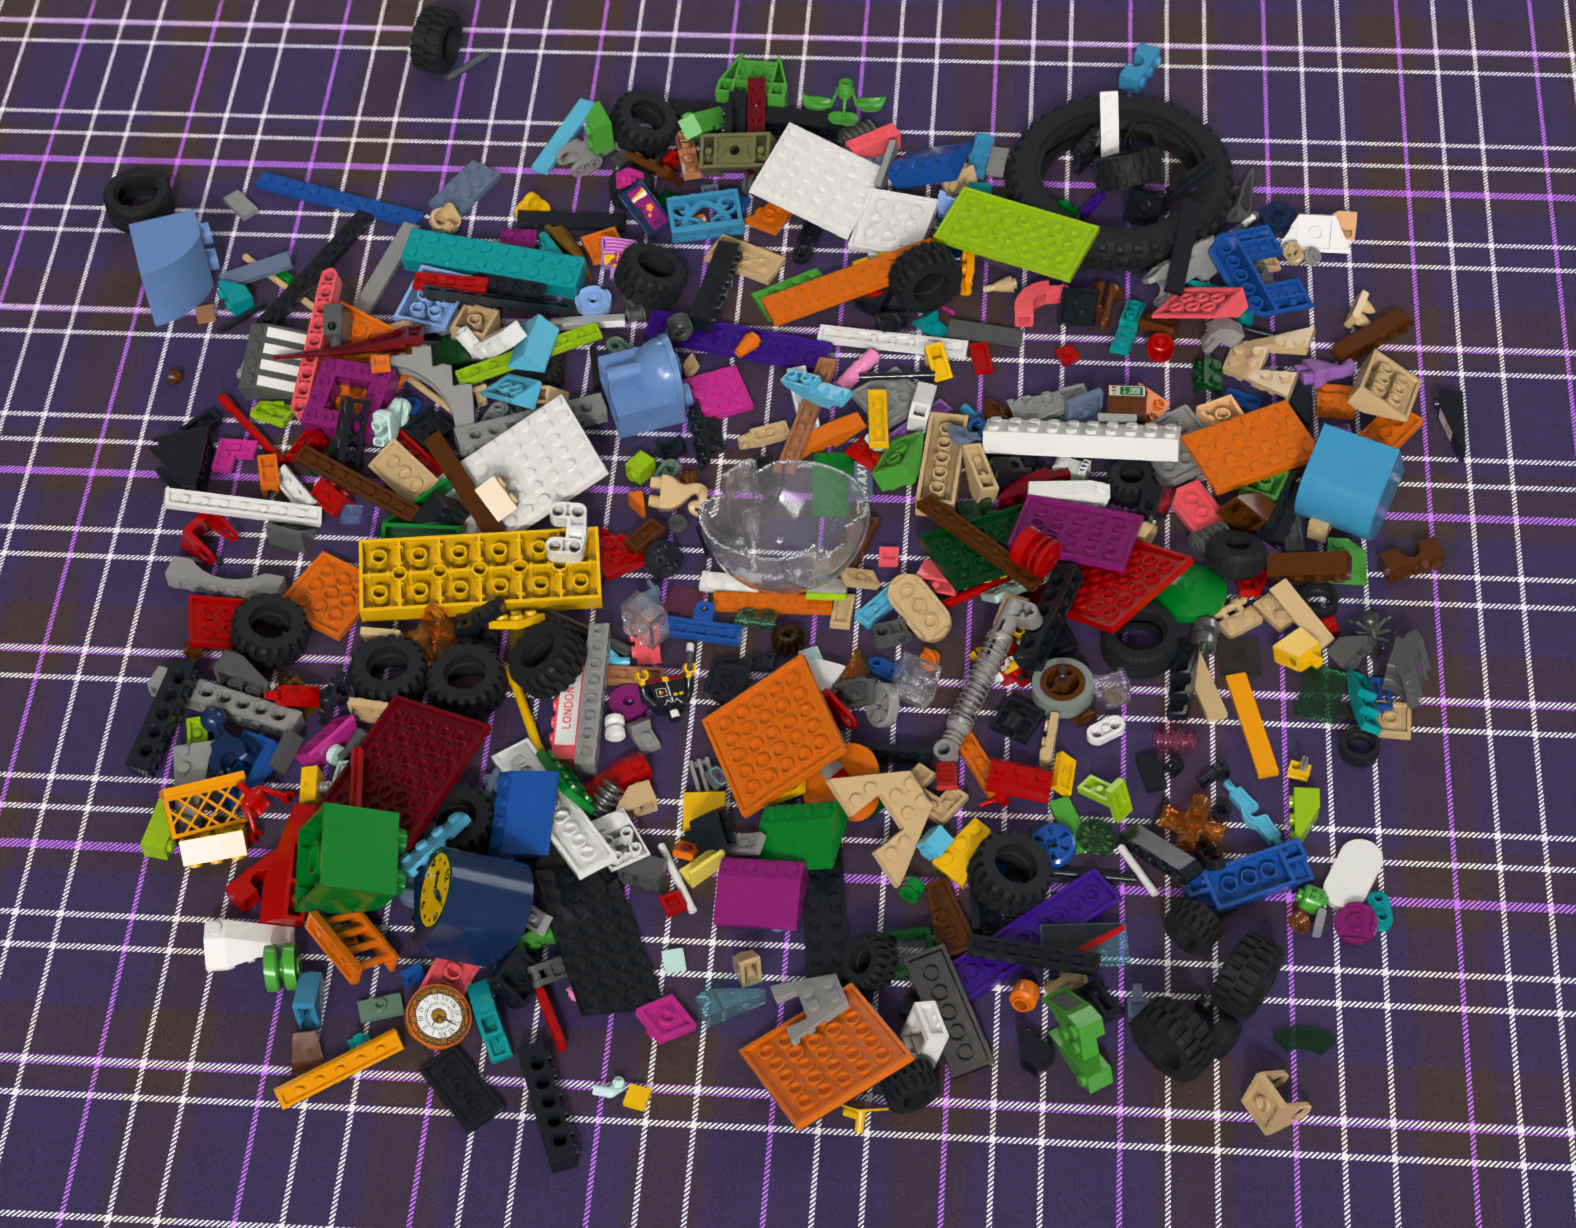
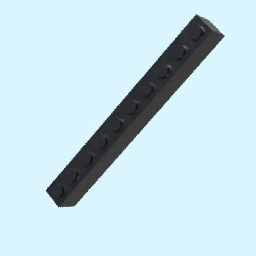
M669 100L679 120L682 119V115L688 112H699L719 106L721 109L725 108L723 103ZM766 107V132H771L772 135L781 136L790 122L823 139L838 140V132L844 129V125H836L828 120V115L831 111ZM746 113V132H747V113Z

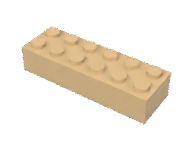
M930 412L915 499V515L927 516L916 508V503L930 494L956 512L964 458L961 448L962 444H955L951 441L947 428L950 424L966 427L968 430L969 415Z

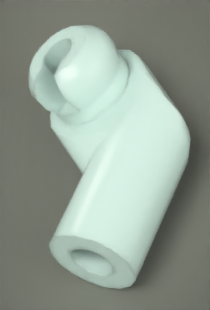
M617 1076L614 1077L613 1083L609 1086L594 1084L592 1094L613 1098L624 1091L625 1080Z

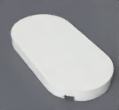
M1355 839L1347 842L1341 848L1323 886L1326 896L1329 897L1328 905L1339 910L1350 902H1365L1383 863V855L1377 845L1368 840Z

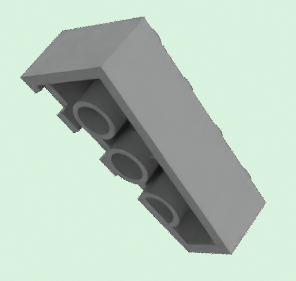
M214 740L173 746L174 786L205 780L214 776L208 764L209 756L212 752L210 744ZM195 795L191 797L188 804L198 810L203 799ZM175 800L176 814H178L183 804ZM205 802L201 809L202 813L205 812L207 802ZM185 807L180 816L190 822L196 812ZM198 814L193 824L195 826L202 825L203 817ZM178 819L180 828L188 826Z

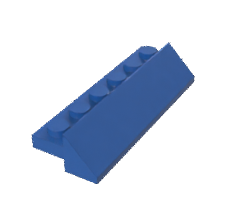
M1296 838L1225 863L1226 867L1222 870H1203V874L1189 884L1182 885L1185 899L1189 898L1198 901L1210 909L1216 916L1311 883L1315 880V877L1306 860L1308 856L1301 840Z

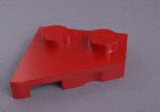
M1264 568L1262 573L1250 580H1234L1239 597L1251 598L1261 595L1269 581L1267 568Z

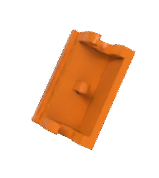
M276 453L258 455L257 461L262 498H268V490H274L275 495H278L280 480Z

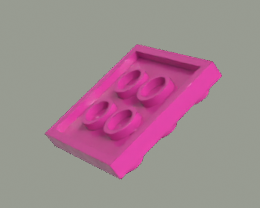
M736 365L682 379V383L688 382L693 397V405L696 401L700 403L702 416L721 419L754 409V404Z

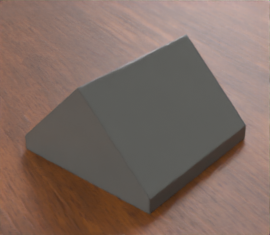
M280 522L266 523L265 526L270 545L305 554L318 529L303 525Z

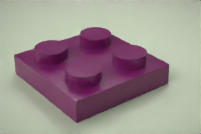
M501 229L500 243L536 249L537 229Z

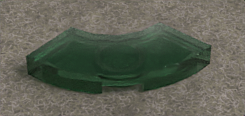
M1291 1026L1273 1034V1039L1288 1053L1298 1049H1307L1321 1056L1337 1043V1039L1333 1035L1316 1027Z

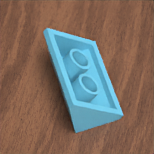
M537 314L523 324L522 329L527 337L515 345L508 368L545 373L560 331L559 328L543 316Z
M508 373L481 391L480 394L494 400L535 410L542 383L539 380Z

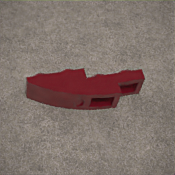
M1045 467L1019 478L999 495L998 509L1002 510L1024 503L1027 498L1029 481H1070L1071 473L1069 469L1065 468L1049 472L1048 468Z

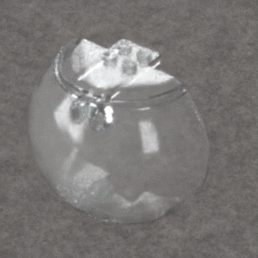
M749 458L721 474L723 491L703 502L698 508L699 525L703 539L718 565L741 584L764 593L778 595L811 591L837 578L851 564L859 552L866 537L870 520L869 499L858 481L832 466L804 460H777L757 470L756 460Z

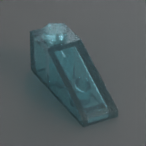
M714 988L709 991H703L695 996L696 1009L706 1028L767 1003L764 988Z

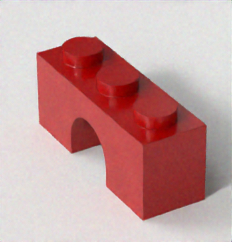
M275 849L265 854L261 860L248 867L243 874L230 881L225 887L228 899L244 914L261 902L256 887L264 882L276 852Z

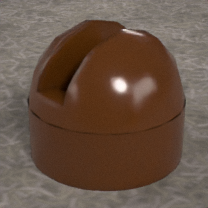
M171 369L168 375V383H181L183 379L182 373Z

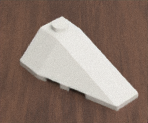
M1092 480L1029 481L1027 496L1031 494L1106 509L1110 499V484Z
M234 920L205 921L203 940L206 971L230 970L235 968V965L244 962H254V959L263 956L265 945L276 944L280 951H282L285 943L295 942V927Z

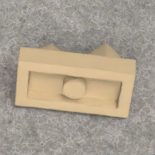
M1362 290L1354 299L1343 324L1350 329L1353 324L1365 327L1371 323L1367 316L1363 314L1375 313L1374 307L1367 300L1369 296L1367 291Z
M1059 971L1060 977L1058 979L1045 981L1044 990L1047 995L1062 987L1073 991L1088 983L1087 975Z

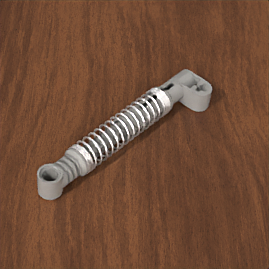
M1007 598L994 627L989 630L986 636L987 641L983 642L985 647L980 648L982 653H978L979 658L975 659L977 664H973L974 669L970 670L971 675L967 676L968 680H970L965 681L967 687H962L964 692L959 693L962 698H957L959 704H954L956 709L951 710L952 714L949 715L946 721L947 728L944 735L934 745L933 751L939 761H958L960 746L964 737L972 731L974 721L977 719L976 715L980 713L979 709L982 708V703L985 702L984 698L988 696L987 692L990 691V686L993 685L992 681L996 679L995 675L998 674V669L1001 668L1000 664L1004 662L1003 658L1006 657V652L1009 651L1012 644V635L1016 627L1035 630L1042 625L1043 617L1035 604L1016 598Z

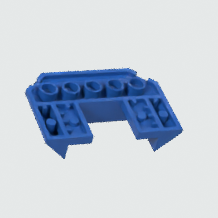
M1268 224L1217 235L1208 254L1226 287H1243L1248 308L1245 311L1264 318L1314 307L1299 278L1264 284L1255 268L1253 261L1279 257L1283 253Z

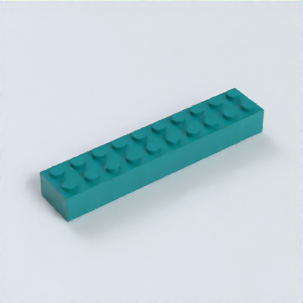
M411 228L401 256L405 270L417 272L421 265H426L467 275L473 274V276H476L477 272L539 282L547 284L545 295L575 300L576 295L580 294L588 272L584 257Z

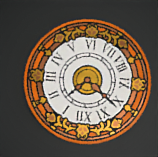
M442 984L428 985L418 990L410 999L405 1011L406 1027L412 1038L433 1050H445L459 1044L468 1033L472 1021L471 1009L465 997L456 989Z

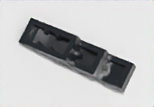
M1198 644L1178 645L1170 672L1172 682L1168 692L1170 698L1166 713L1168 721L1188 720L1196 683L1199 655Z

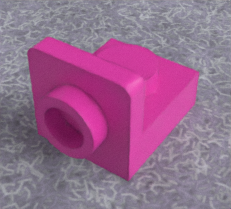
M630 167L616 172V188L621 190L634 185L638 179L642 178L644 180V173Z

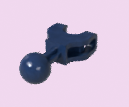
M212 706L202 712L200 723L206 731L213 733L216 739L210 744L212 752L209 756L208 764L214 776L217 777L230 774L235 760L241 759L250 764L256 757L250 745L225 731L224 727L227 722L225 712L219 707Z

